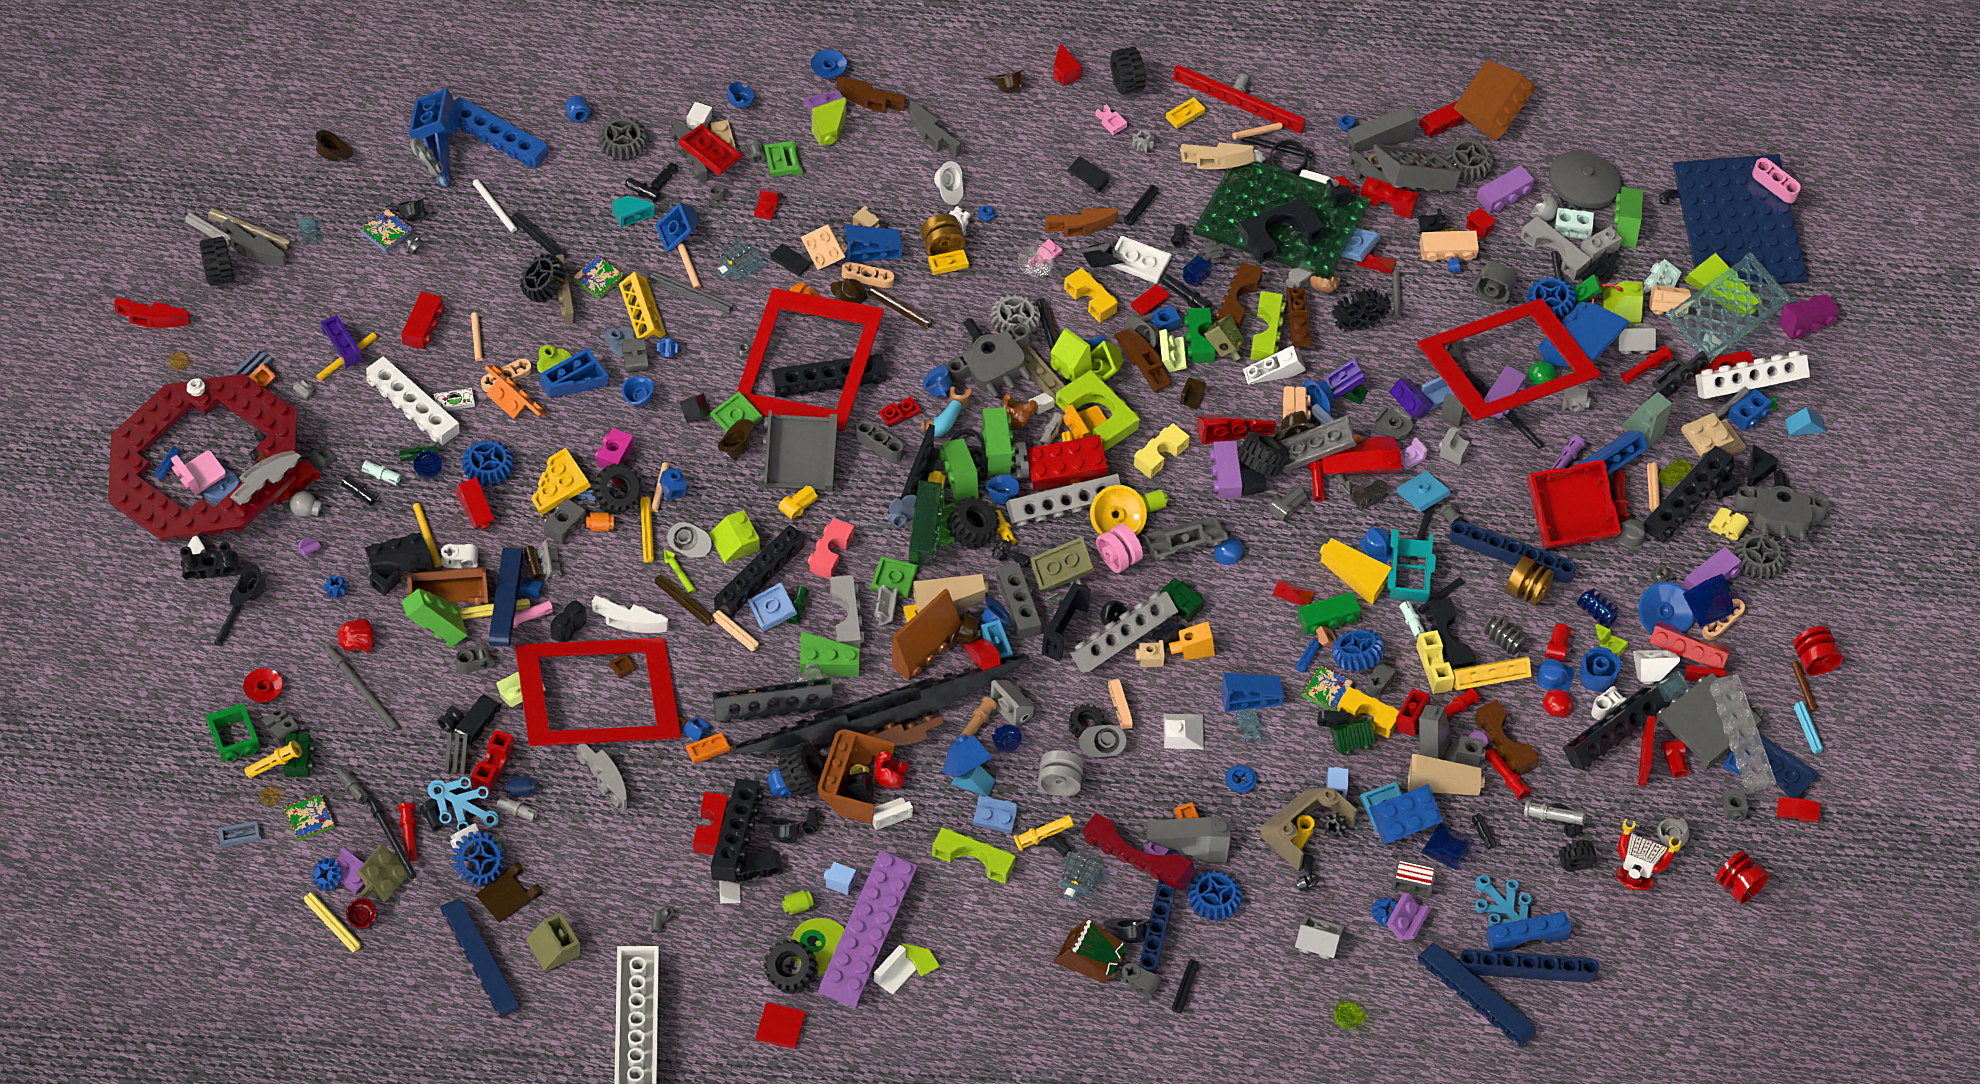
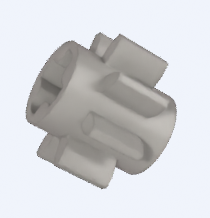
M1139 130L1137 134H1133L1132 147H1136L1138 152H1147L1149 148L1153 149L1154 136H1150L1149 131Z

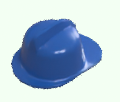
M946 365L934 368L923 380L924 390L928 391L933 397L941 395L947 397V391L953 385Z
M1321 380L1305 381L1303 387L1307 389V395H1310V403L1313 406L1318 404L1330 415V403L1334 399V393L1329 384Z
M1370 527L1365 537L1359 540L1362 550L1369 557L1384 564L1392 558L1393 548L1390 546L1391 540L1387 531L1381 528Z
M985 597L986 609L982 615L984 623L1000 619L1003 629L1008 625H1013L1009 613L1004 606L992 597Z
M1550 659L1544 661L1537 666L1538 686L1545 689L1570 691L1575 670L1570 666L1563 665L1558 660Z

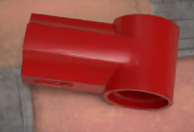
M1560 623L1555 625L1551 641H1549L1547 646L1546 658L1564 662L1571 628L1566 624Z
M1680 740L1662 742L1661 750H1664L1665 754L1663 758L1667 759L1671 777L1681 778L1688 775L1689 770L1685 760L1684 743Z

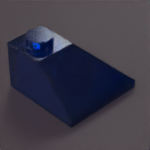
M1722 573L1703 581L1683 593L1700 628L1734 613L1731 589Z
M1439 823L1421 853L1457 871L1475 840Z

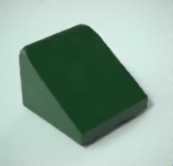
M1360 384L1341 397L1361 405L1368 390Z

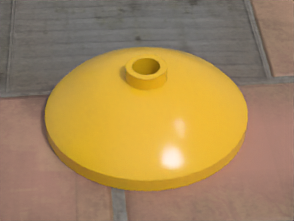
M1113 485L1101 490L1093 499L1090 507L1091 523L1099 535L1110 532L1113 527L1121 523L1128 526L1137 536L1146 522L1147 511L1142 497L1135 490L1124 485ZM1114 511L1118 512L1117 518L1113 517Z

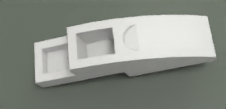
M596 595L592 600V611L605 616L606 624L609 626L639 633L667 632L669 629L668 618L662 614L653 613L645 607L633 604L629 610L623 605H617L606 598H600Z

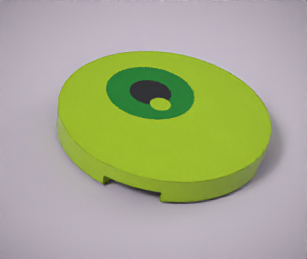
M813 918L800 924L795 929L791 939L804 943L816 956L815 960L818 962L816 967L818 970L817 975H824L845 929L833 920ZM793 956L801 965V959L798 956Z

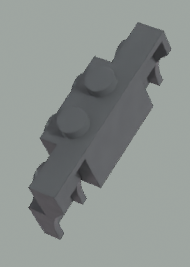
M1214 516L1141 535L1143 545L1149 548L1150 556L1157 558V560L1166 559L1168 555L1181 551V548L1197 547L1200 543L1204 542L1215 546L1222 544L1223 540L1228 539L1227 532L1222 529L1217 518Z

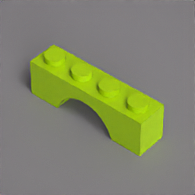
M1261 291L1257 316L1265 320L1269 328L1263 333L1254 335L1250 360L1261 361L1278 353V346H1275V342L1280 340L1281 331H1277V329L1282 327L1283 317L1280 316V313H1284L1285 302H1282L1283 294Z
M942 827L932 845V856L947 862H951L960 856L978 858L986 867L987 877L1006 884L1015 865V855H1012L1009 851L999 850L991 844L981 843L970 836L958 834L952 829Z

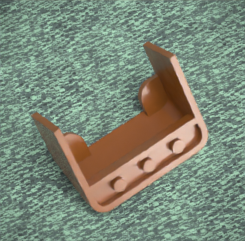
M486 567L408 573V595L419 588L451 602L469 601L473 602V605L488 603Z
M846 729L838 731L834 737L818 784L819 796L840 816L872 824L874 805L843 797L847 778L850 775L852 766L861 764L868 767L873 757L876 758L881 752H890L892 754L890 760H893L895 743Z

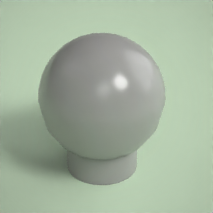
M299 491L292 496L290 509L293 514L298 517L319 515L322 501L315 500L311 493Z

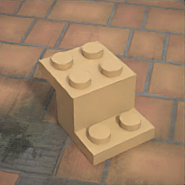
M1715 413L1682 426L1681 431L1701 458L1705 457L1715 445L1731 455L1746 449L1745 444L1726 419L1720 421Z

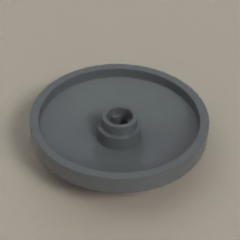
M1565 152L1554 159L1549 170V182L1553 190L1562 199L1578 207L1590 209L1605 207L1616 199V195L1620 190L1621 181L1616 169L1604 158L1590 152Z

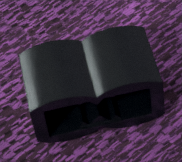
M577 600L570 602L565 607L563 613L558 614L550 624L551 637L557 642H568L573 637L574 632L580 630L586 624V607Z

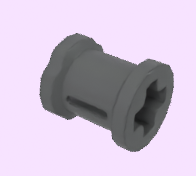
M760 140L750 141L747 148L751 153V162L753 164L763 163L766 160L765 153H763V142Z
M1448 503L1440 510L1439 515L1449 522L1450 527L1453 522L1464 520V516L1454 509L1452 503Z

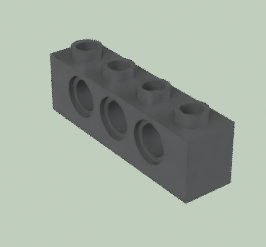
M1019 563L997 567L996 579L1018 640L1041 635V627H1044L1043 619L1037 614L1038 606L1036 601L1032 600V589L1026 583L1025 570H1021Z

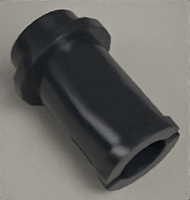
M1175 225L1174 235L1171 237L1173 246L1181 247L1184 245L1185 225Z
M810 808L808 810L806 821L802 824L803 831L807 834H814L818 830L817 823L821 811L818 810L817 812V808Z

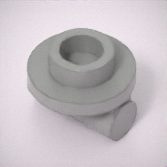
M306 379L298 380L293 386V389L306 400L311 397V393L314 391L313 384Z

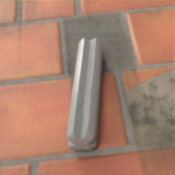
M189 213L185 217L188 224L212 238L223 236L226 239L227 246L230 245L231 235L193 213Z

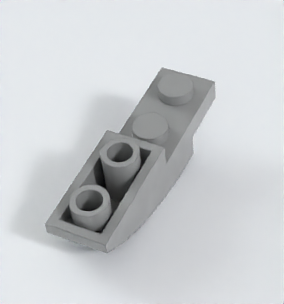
M287 451L260 461L239 477L243 484L230 497L239 505L247 503L251 499V495L265 485L266 480L272 483L280 481L284 477V472L288 468L294 467L301 456L295 451Z
M579 744L577 746V758L583 765L587 764L592 774L597 777V787L602 794L607 793L616 807L620 806L623 810L627 809L624 782L613 761L603 750L596 754L586 744Z

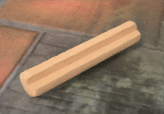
M1655 462L1648 463L1649 507L1651 512H1654L1660 505L1658 466Z
M721 610L713 614L714 620L748 649L755 651L759 647V642Z

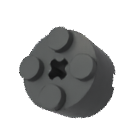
M1495 261L1488 262L1482 268L1474 284L1475 293L1477 291L1479 298L1493 305L1505 303L1516 284L1515 271Z

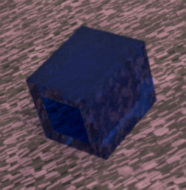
M1197 255L1183 267L1182 278L1187 284L1198 287L1211 275L1212 265Z

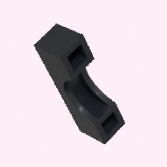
M1450 597L1430 601L1427 610H1425V617L1427 621L1431 622V631H1438L1443 645L1444 663L1449 662L1453 672L1454 669L1473 666L1474 659L1469 645L1456 642L1448 634L1447 629L1455 623L1457 614Z

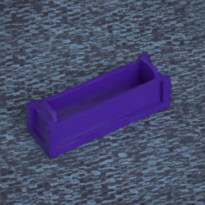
M338 315L320 322L323 334L327 335L337 350L346 369L363 361L360 349Z

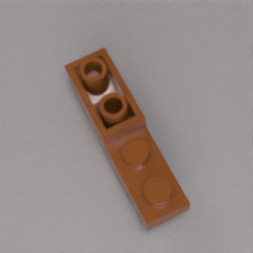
M1118 208L1081 209V215L1045 216V232L1063 231L1064 237L1094 233L1117 222Z

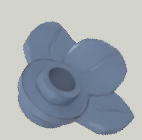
M627 326L619 329L610 328L605 333V341L611 346V351L614 354L623 357L621 340L635 339L636 333L633 328Z
M907 495L902 500L895 498L891 502L888 521L892 526L901 527L906 521H910L914 516H920L923 513L922 510L914 508L916 495Z

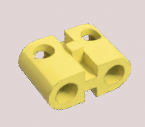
M1720 508L1710 522L1709 529L1720 535L1724 533L1726 538L1731 540H1738L1748 525L1749 520L1739 513L1733 515L1731 510Z

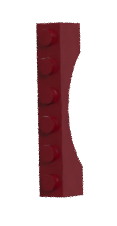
M1098 813L1094 814L1082 830L1085 842L1088 845L1100 848L1107 855L1112 854L1116 856L1121 862L1133 865L1138 871L1149 873L1152 878L1166 882L1171 888L1176 887L1183 890L1196 873L1193 862L1178 854L1153 855L1129 846L1119 837L1112 821Z

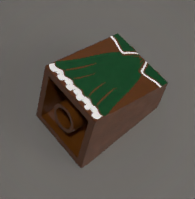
M1086 919L1070 930L1054 963L1103 983L1115 976L1117 972L1115 968L1125 957L1124 950L1127 945L1091 920Z

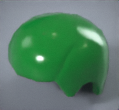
M1537 361L1529 368L1528 377L1533 385H1539L1556 379L1557 371L1550 362Z

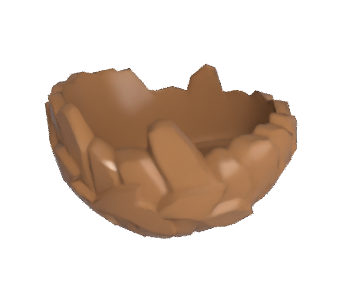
M1315 273L1310 278L1312 287L1322 293H1331L1340 285V278L1336 276L1324 275L1323 277H1317V273Z

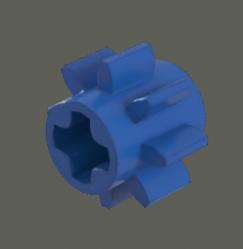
M662 337V341L657 342L656 351H661L662 357H675V353L680 352V343H675L676 338Z
M334 574V576L326 578L327 584H324L323 588L324 591H327L328 598L332 596L337 600L338 597L345 596V590H348V583L345 582L344 577Z

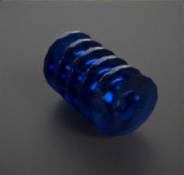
M1596 588L1584 592L1577 600V605L1581 606L1583 610H1587V613L1593 615V619L1598 620L1599 624H1604V627L1609 628L1614 624L1618 617L1619 607L1612 610L1613 602L1606 605L1607 597L1600 600L1602 593H1598L1595 596Z

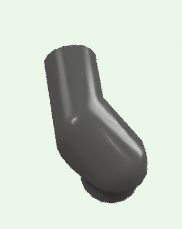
M671 907L662 908L653 915L652 933H661L662 924L670 920L674 914Z

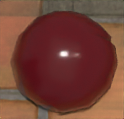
M364 897L353 899L346 909L347 921L352 927L358 929L370 927L377 917L376 906L370 899Z

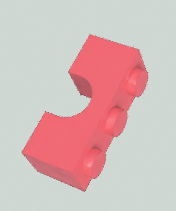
M834 518L830 525L827 524L825 526L823 538H819L815 553H811L808 559L810 572L828 579L833 576L839 565V555L830 550L833 548L847 550L854 536L853 525Z

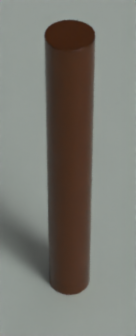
M1793 661L1791 666L1810 712H1815L1818 709L1798 661Z

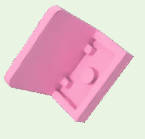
M211 451L202 453L185 465L178 455L171 458L174 465L171 467L177 477H182L180 480L186 489L190 488L195 496L226 476L225 470Z

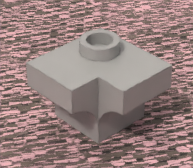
M1452 427L1439 444L1438 449L1441 450L1439 457L1460 465L1468 452L1470 442L1460 437V429Z

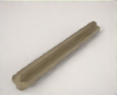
M214 208L208 211V218L222 224L229 219L233 223H237L246 233H250L253 237L260 234L262 237L268 238L277 247L287 250L291 245L290 240L222 211Z

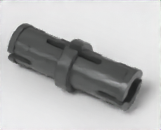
M346 768L340 769L336 773V777L343 783L345 790L351 793L359 804L362 801L365 802L369 795L360 786V782L353 778Z

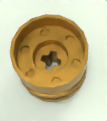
M1524 556L1513 570L1506 586V592L1515 597H1519L1525 592L1523 600L1528 602L1531 599L1530 604L1536 607L1547 594L1554 571L1548 569L1545 572L1546 568L1543 565L1535 571L1536 562Z

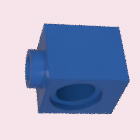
M1173 305L1152 312L1150 323L1155 324L1160 331L1167 329L1168 332L1180 329L1181 318Z

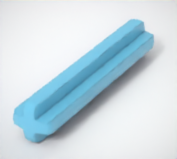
M1797 702L1794 709L1812 752L1820 753L1822 752L1823 745L1804 702Z

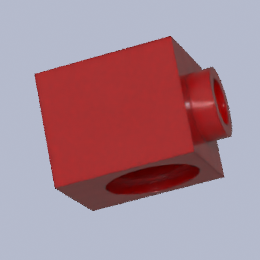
M1481 207L1468 214L1466 228L1470 231H1476L1477 237L1481 240L1494 231L1496 219Z

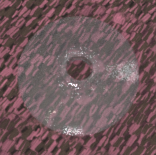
M1041 245L1026 246L1019 252L1017 257V266L1025 276L1036 275L1044 277L1052 270L1054 265L1052 253Z

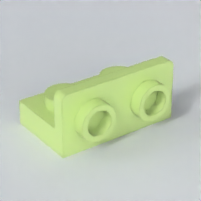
M1167 329L1159 331L1162 361L1169 373L1186 369L1187 360L1184 338L1182 336L1174 338L1173 335L1170 336Z
M518 672L497 682L501 698L510 707L522 702Z

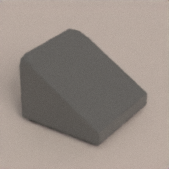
M323 447L311 451L308 460L316 469L322 472L337 457Z

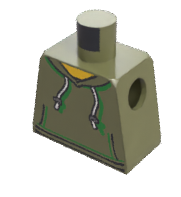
M1230 314L1216 321L1204 333L1221 357L1228 353L1234 361L1243 357L1239 346L1244 339Z

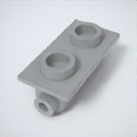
M544 540L537 551V557L540 558L541 562L540 567L544 582L547 581L548 577L557 580L561 575L560 564L557 562L559 560L557 547L554 544H548L547 540Z
M882 585L878 589L877 600L880 602H877L874 613L876 620L879 621L878 626L893 621L898 588L890 590L887 585Z

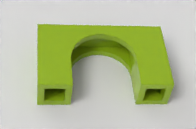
M1092 370L1056 393L1055 403L1064 412L1065 407L1071 404L1076 410L1087 403H1099L1110 410L1112 416L1095 427L1092 436L1100 435L1104 452L1138 430L1140 419L1137 413L1132 411L1125 401L1120 399L1113 389L1108 387L1101 377Z

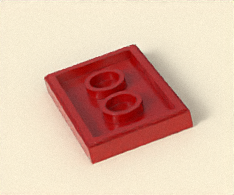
M700 124L679 139L678 145L719 176L739 162L743 156L703 124Z
M1653 716L1647 717L1642 734L1638 784L1640 786H1646L1651 769L1655 717Z

